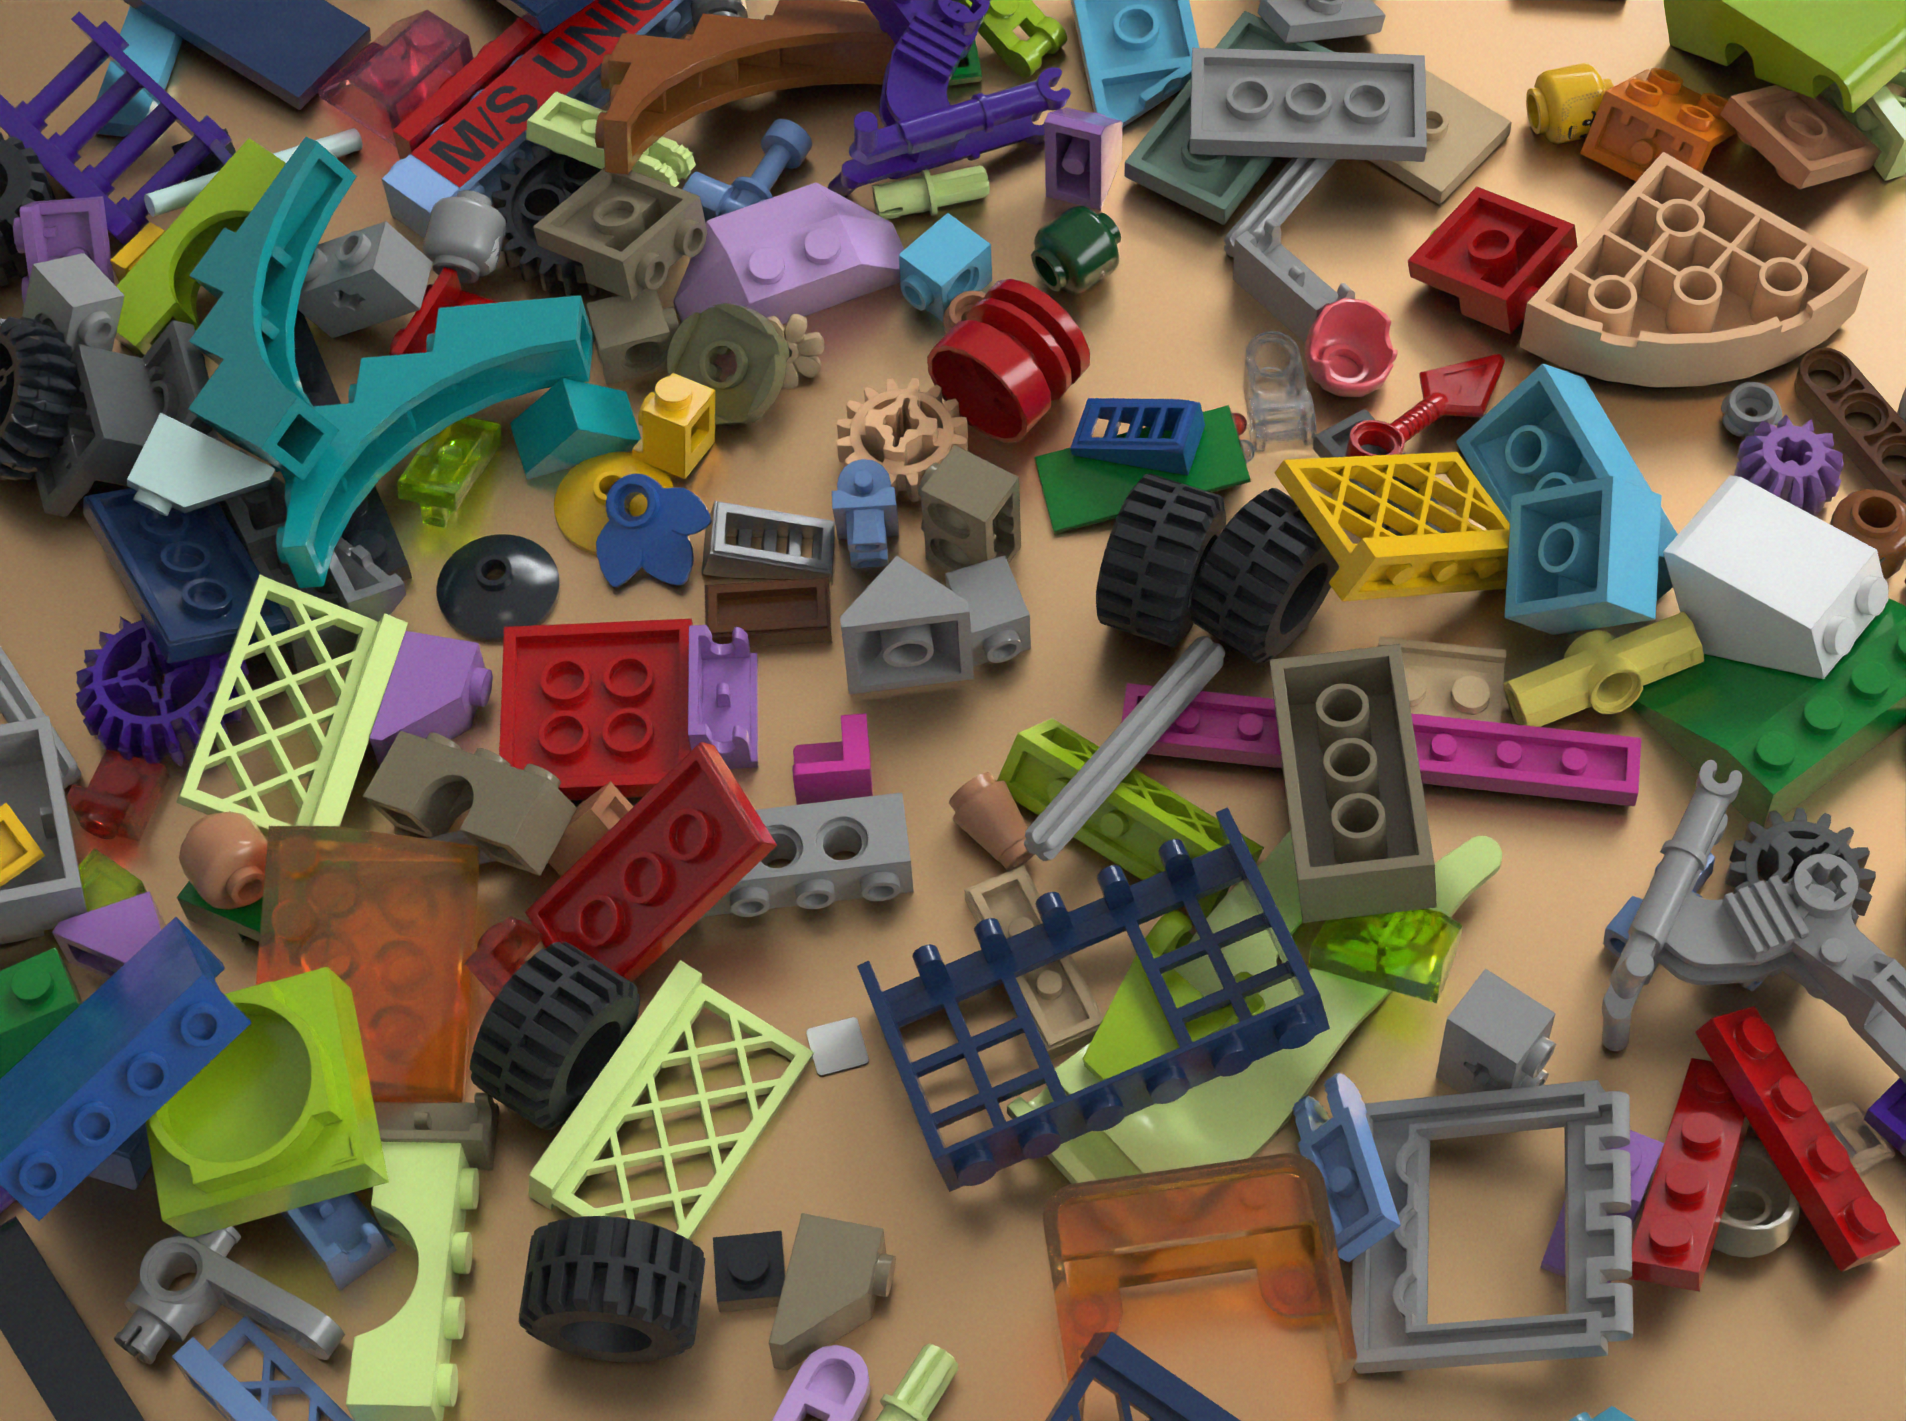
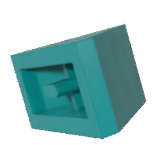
M566 378L560 379L510 423L527 480L575 467L580 462L611 452L632 451L633 447L641 439L626 391Z

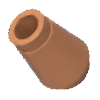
M985 772L969 780L950 798L949 804L955 811L953 821L998 862H1001L1007 871L1022 866L1035 855L1029 853L1024 846V840L1026 839L1025 831L1028 827L1005 781H996L990 772Z

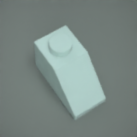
M160 413L127 478V486L137 490L134 501L159 514L168 516L171 508L187 513L266 487L274 475L275 468Z

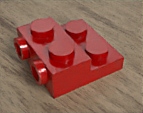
M1476 186L1407 260L1410 277L1459 297L1462 315L1511 334L1524 321L1527 303L1578 247L1575 224Z

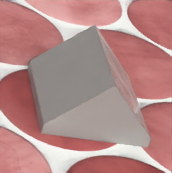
M897 555L840 616L849 695L974 679L969 602Z

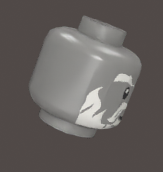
M463 190L457 193V197L442 198L434 204L423 241V253L433 262L432 267L436 274L439 275L443 268L447 267L457 271L460 283H474L478 281L480 276L488 275L496 269L506 233V220L498 210L491 207L492 201L490 198L475 191Z

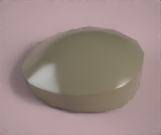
M1745 1136L1713 1245L1715 1250L1731 1256L1751 1258L1769 1254L1786 1243L1799 1220L1800 1204L1759 1137Z

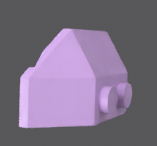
M816 182L707 220L706 228L708 235L705 245L699 254L691 257L675 295L674 307L681 323L695 312L702 313L710 307H715L713 305L727 303L751 308L766 318L775 316L782 324H785L792 314H799L804 317L900 283L899 254L904 250V247L893 223Z

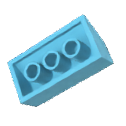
M1543 363L1456 441L1474 475L1509 523L1512 495L1609 476L1618 477L1652 491L1585 378ZM1662 507L1657 600L1673 588L1663 551L1678 535Z

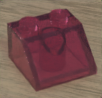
M429 10L394 22L319 88V96L396 147L392 130L399 125L402 118L407 113L415 111L439 89L440 85L448 77L454 76L474 58L469 36Z

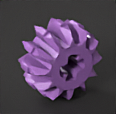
M1785 415L1778 422L1777 427L1762 420L1760 425L1755 428L1753 436H1746L1745 441H1742L1737 455L1739 461L1737 462L1734 475L1748 480L1816 517L1819 511L1823 509L1825 502H1831L1832 498L1838 493L1841 483L1839 476L1844 465L1843 453L1833 449V433L1817 435L1813 433L1812 419L1802 425V427L1794 426L1788 416Z

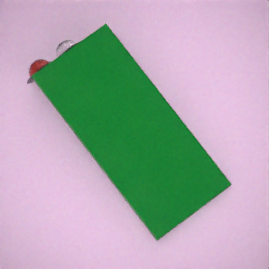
M1229 405L1204 411L1205 427L1189 475L1074 456L1070 448L1036 456L1035 461L1054 534L1117 518L1130 491L1143 476L1149 473L1210 493L1251 482L1246 463L1254 458L1255 447L1250 441L1239 439V436L1244 434L1247 429L1246 418L1240 413H1232ZM1142 428L1139 438H1148L1151 428ZM1164 430L1162 438L1170 439L1173 431ZM1127 432L1118 434L1116 438H1126Z

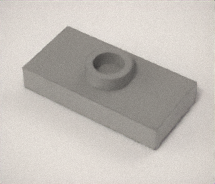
M1261 0L1257 12L1286 44L1376 34L1381 32L1386 17L1372 0Z

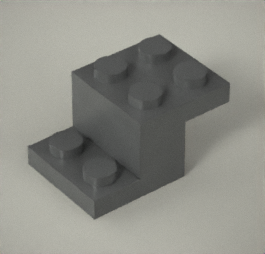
M172 320L143 358L81 344L77 345L72 352L73 355L70 362L77 365V372L73 377V386L78 388V392L72 397L71 409L74 411V414L70 415L67 421L68 435L67 437L60 438L58 442L59 453L56 457H49L48 466L44 472L35 473L46 514L67 517L81 498L91 490L96 480L127 486V478L160 413L206 435L213 430V428L188 410L209 380L204 355L189 342L195 333L194 325Z

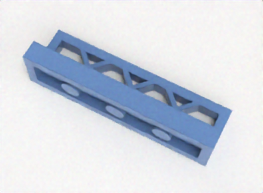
M246 1315L208 1351L192 1337L172 1355L186 1380L227 1421H278L272 1415L273 1395L303 1394L310 1401L308 1421H320L321 1413L329 1421H353ZM248 1341L264 1356L262 1381L239 1382L223 1367ZM275 1368L288 1380L274 1381ZM254 1396H261L260 1402Z

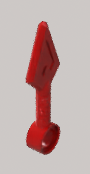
M1494 354L1420 372L1419 379L1423 400L1390 424L1379 420H1364L1355 424L1350 431L1345 457L1377 455L1363 450L1360 447L1363 445L1379 446L1389 452L1386 455L1403 454L1404 444L1443 415L1483 417L1505 364V358L1500 354Z

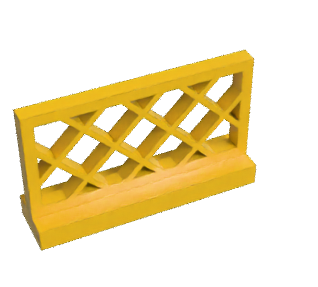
M1458 452L1284 459L1274 472L1340 566L1329 581V584L1342 602L1506 589L1510 523ZM1446 474L1455 487L1437 478L1435 475ZM1392 477H1398L1419 489L1418 493L1394 480ZM1349 479H1354L1376 492L1375 495L1350 482ZM1309 481L1331 493V498L1314 489ZM1433 497L1456 510V514L1431 501L1430 498ZM1389 499L1414 513L1413 517L1387 503V500ZM1343 501L1370 515V520L1344 506ZM1469 518L1484 526L1486 530H1482L1468 522ZM1426 521L1432 523L1433 525L1439 527L1447 533H1440L1436 531L1435 529L1426 525ZM1382 523L1400 532L1403 536H1397L1384 529ZM1342 528L1361 538L1360 542L1353 544Z

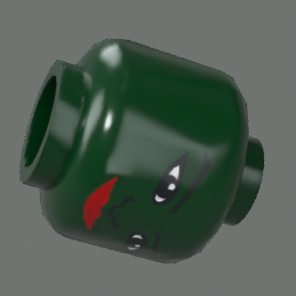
M1085 206L1072 207L1038 230L1034 239L1035 250L1031 254L1033 266L1039 277L1050 289L1054 291L1063 290L1069 294H1081L1116 270L1120 261L1117 244L1121 242V234L1115 222L1107 214L1099 213L1097 215Z

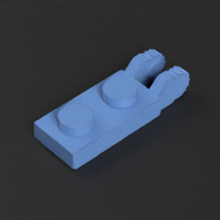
M1339 1072L1327 1079L1324 1084L1325 1092L1328 1094L1326 1097L1333 1116L1331 1119L1324 1110V1106H1321L1318 1100L1316 1101L1313 1097H1309V1095L1296 1102L1292 1109L1294 1110L1293 1114L1296 1116L1295 1121L1301 1141L1298 1142V1147L1329 1249L1333 1255L1350 1262L1400 1227L1401 1224L1365 1115L1367 1110L1364 1102L1361 1100L1362 1096L1355 1083L1349 1077H1346L1345 1074Z

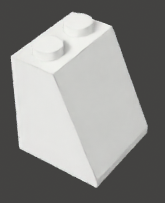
M1730 475L1663 551L1680 613L1684 611L1693 622L1697 636L1703 646V654L1825 679L1838 661L1851 650L1856 639L1874 617L1883 611L1889 600L1888 584L1883 577L1877 549L1738 476Z

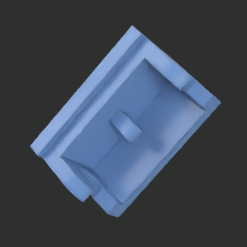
M354 1192L281 1212L339 1291L396 1251L392 1241Z

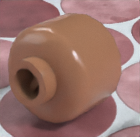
M231 811L210 814L199 819L188 831L181 845L179 861L184 874L202 899L214 908L226 910L244 907L259 900L274 881L279 863L273 846L257 825L244 814Z

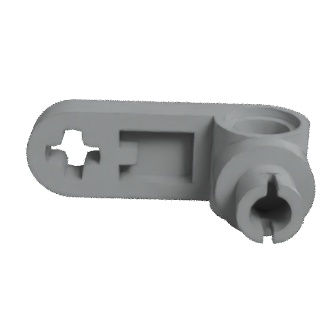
M231 1226L192 1238L180 1233H174L172 1237L163 1239L153 1245L142 1260L140 1282L124 1303L133 1315L122 1331L117 1333L114 1340L132 1356L136 1357L140 1353L139 1358L141 1361L152 1364L156 1359V1354L168 1338L176 1342H183L193 1326L202 1324L210 1319L221 1305L243 1317L246 1315L253 1323L322 1360L330 1358L345 1334L331 1318L317 1308L226 1258L233 1245L237 1244L241 1239L239 1232ZM185 1273H196L195 1279L186 1288L179 1291H168L170 1284L178 1276Z

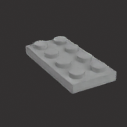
M1192 48L1189 154L1425 161L1427 149L1425 55Z

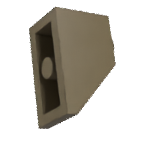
M805 1213L801 1214L769 1339L774 1368L791 1369L807 1359L814 1351L830 1345L872 1318L877 1296L888 1297L895 1271L896 1258L886 1253L883 1228Z

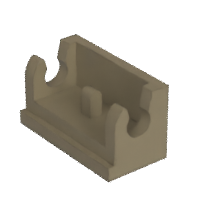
M485 1092L475 1093V1103L389 1102L373 1100L381 1142L461 1143L470 1168H477L478 1170H493L499 1106L498 1103H494L493 1097Z

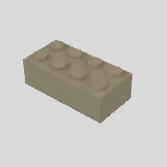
M1394 644L1270 660L1274 706L1302 923L1437 907L1435 863L1401 645Z

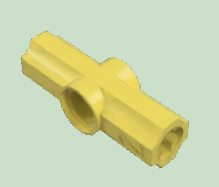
M1684 611L1618 638H1614L1607 631L1596 630L1587 632L1578 637L1568 647L1564 659L1504 682L1505 698L1517 725L1541 727L1591 706L1601 714L1618 713L1630 707L1639 698L1644 685L1704 662L1703 646L1697 636L1693 622Z

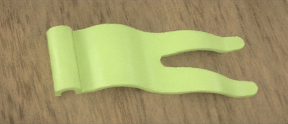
M1290 830L1258 866V869L1292 936L1302 923ZM1476 836L1442 857L1435 863L1437 907L1385 913L1345 949L1309 971L1321 995L1330 1026L1329 1030L1317 1034L1309 1043L1302 1047L1282 1049L1256 1060L1241 1073L1228 1077L1219 1076L1193 1087L1185 1095L1173 1102L1166 1104L1156 1103L1124 1117L1119 1124L1108 1130L1091 1131L1065 1142L1053 1153L1047 1155V1158L1136 1254L1147 1252L1160 1244L1181 1224L1195 1200L1248 1164L1293 1116L1294 1110L1292 1108L1294 1104L1308 1095L1328 1063L1351 1033L1399 984L1462 903L1499 871L1502 861V850L1499 844L1490 837ZM1243 881L1238 883L1207 917L1206 920L1213 933L1258 915L1257 909ZM1267 930L1221 948L1233 976L1240 972H1248L1254 976L1277 966L1276 960L1279 954ZM1197 932L1188 944L1200 939ZM1208 955L1174 968L1204 997L1223 989ZM1291 979L1258 993L1265 1001L1264 1011L1299 997ZM1090 1043L1055 1068L1066 1096L1100 1082L1083 1063V1057ZM1046 1086L1037 1097L1029 1102H1026L1019 1096L1007 1105V1114L1014 1119L1054 1102L1048 1087Z

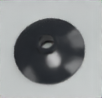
M490 535L467 543L447 560L437 581V601L443 617L459 633L479 641L503 642L504 627L541 625L545 622L557 604L560 594V577L553 558L539 544L516 535ZM504 574L497 580L487 579L493 575Z

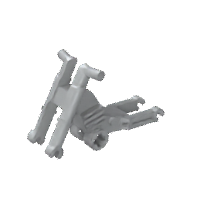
M1707 760L1700 769L1696 781V790L1672 840L1666 841L1660 850V853L1665 855L1650 882L1647 893L1629 928V938L1609 979L1611 984L1602 1003V1042L1604 1046L1612 1051H1620L1627 1047L1630 1035L1631 1010L1643 985L1650 982L1658 963L1678 979L1695 985L1741 983L1742 987L1745 988L1754 981L1758 983L1766 980L1767 976L1771 975L1773 977L1781 974L1783 971L1804 986L1812 997L1822 999L1843 1014L1851 1028L1906 1084V970L1896 959L1888 957L1855 926L1852 920L1851 909L1858 891V879L1854 869L1845 860L1832 854H1815L1807 857L1797 866L1790 883L1783 884L1779 876L1775 875L1766 882L1762 880L1754 883L1751 888L1747 886L1739 889L1735 894L1732 892L1728 893L1721 900L1703 899L1692 892L1701 871H1704L1707 865V858L1713 846L1718 844L1724 835L1728 822L1725 812L1729 804L1737 797L1742 783V773L1737 770L1730 773L1726 783H1717L1714 780L1717 763L1714 760ZM1812 878H1813L1814 881H1815L1817 884H1819V885L1811 884ZM1832 881L1838 890L1835 894L1830 889L1821 885H1826Z

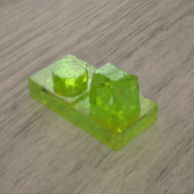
M465 417L426 440L397 481L398 498L420 503L423 524L446 528L447 521L453 512L457 511L477 478H480L502 444L501 424Z

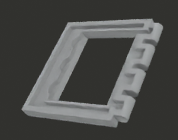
M1598 1080L1365 1103L1367 1110L1365 1115L1401 1226L1353 1259L1350 1364L1359 1374L1608 1356V1342L1625 1341L1633 1338V1288L1626 1283H1607V1281L1623 1280L1632 1276L1631 1219L1621 1215L1607 1216V1214L1623 1213L1631 1209L1630 1153L1620 1149L1606 1150L1625 1147L1630 1144V1098L1627 1093L1621 1091L1605 1092ZM1564 1127L1566 1314L1427 1324L1430 1140Z

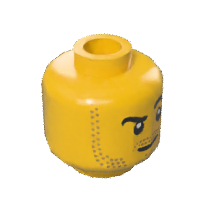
M1578 63L1549 69L1540 73L1536 78L1534 88L1528 89L1526 93V109L1534 133H1542L1549 142L1555 145L1586 139L1605 91L1614 87L1612 81L1609 78L1602 79L1598 70L1589 63Z

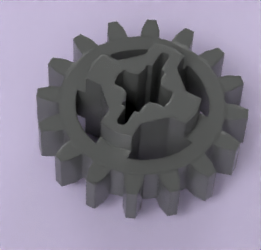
M1796 808L1792 821L1785 822L1783 817L1774 810L1769 813L1765 828L1753 821L1747 825L1743 841L1736 840L1729 858V861L1732 863L1729 865L1725 884L1736 887L1733 894L1737 893L1741 888L1753 887L1754 883L1760 882L1757 873V863L1762 867L1759 876L1765 881H1768L1770 877L1778 875L1783 884L1790 883L1797 866L1804 859L1815 854H1832L1845 860L1857 875L1858 891L1851 909L1852 920L1856 925L1858 915L1865 916L1872 899V895L1869 892L1875 881L1876 872L1865 868L1870 855L1868 847L1851 849L1849 846L1854 834V830L1851 827L1835 833L1829 829L1831 815L1824 813L1817 823L1807 822L1804 808ZM1812 878L1811 884L1819 885V884H1817V883L1814 881V879ZM1832 881L1826 885H1821L1830 889L1835 894L1838 890Z

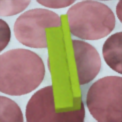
M1051 718L1017 733L997 781H1005L1016 802L1040 815L1100 747ZM1135 768L1127 774L1073 836L1141 880L1164 872L1158 850L1161 845L1169 840H1181L1191 860L1225 845L1217 818ZM1241 834L1255 863H1257L1264 847ZM1230 887L1197 900L1206 919L1227 895Z

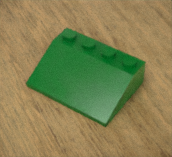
M1889 598L1883 611L1874 617L1856 639L1851 650L1838 661L1825 679L1704 654V662L1644 685L1639 698L1630 707L1698 773L1707 760H1714L1717 763V771L1714 777L1717 783H1726L1732 771H1740L1742 773V783L1737 797L1730 804L1750 823L1753 821L1765 828L1771 811L1776 810L1782 817L1906 724V606Z

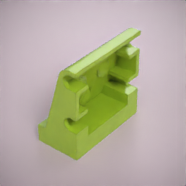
M1663 0L1671 46L1728 66L1747 50L1753 59L1755 77L1813 99L1835 82L1842 93L1844 110L1851 113L1856 111L1906 67V0Z

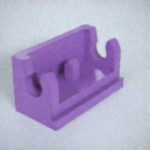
M707 625L689 626L688 737L692 750L700 742L714 745L729 769L759 768L757 653L750 652L748 634L740 627H734L731 643L717 644L712 641V633Z

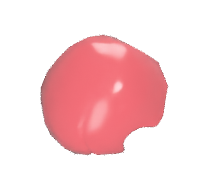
M1342 298L1323 308L1309 329L1304 347L1308 369L1314 381L1319 383L1322 389L1342 397H1363L1383 386L1398 354L1397 349L1392 347L1389 336L1391 320L1386 313L1366 300Z

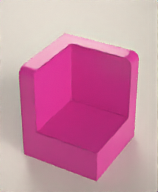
M866 713L841 715L842 741L803 744L794 747L792 773L797 805L873 796Z

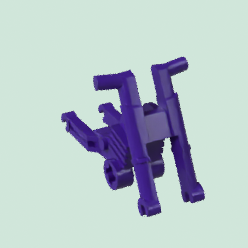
M858 0L865 2L879 21L881 30L886 32L896 44L892 51L891 59L885 68L879 102V115L884 128L878 129L877 118L871 112L863 111L855 116L854 142L849 147V154L853 159L846 161L842 165L841 172L829 182L828 189L847 198L858 187L887 178L900 179L920 173L925 169L930 170L966 158L973 161L979 159L980 154L1023 141L1034 145L1045 142L1044 124L1035 125L1033 122L1039 120L1043 111L1059 110L1064 107L1071 95L1068 88H1062L1059 91H1054L1050 88L1057 85L1062 75V71L1059 68L1051 67L1045 69L1037 80L988 95L983 93L974 94L971 96V100L950 105L948 101V83L955 73L960 60L969 53L977 36L978 28L981 26L989 9L990 0H969L972 2L970 9L952 0Z

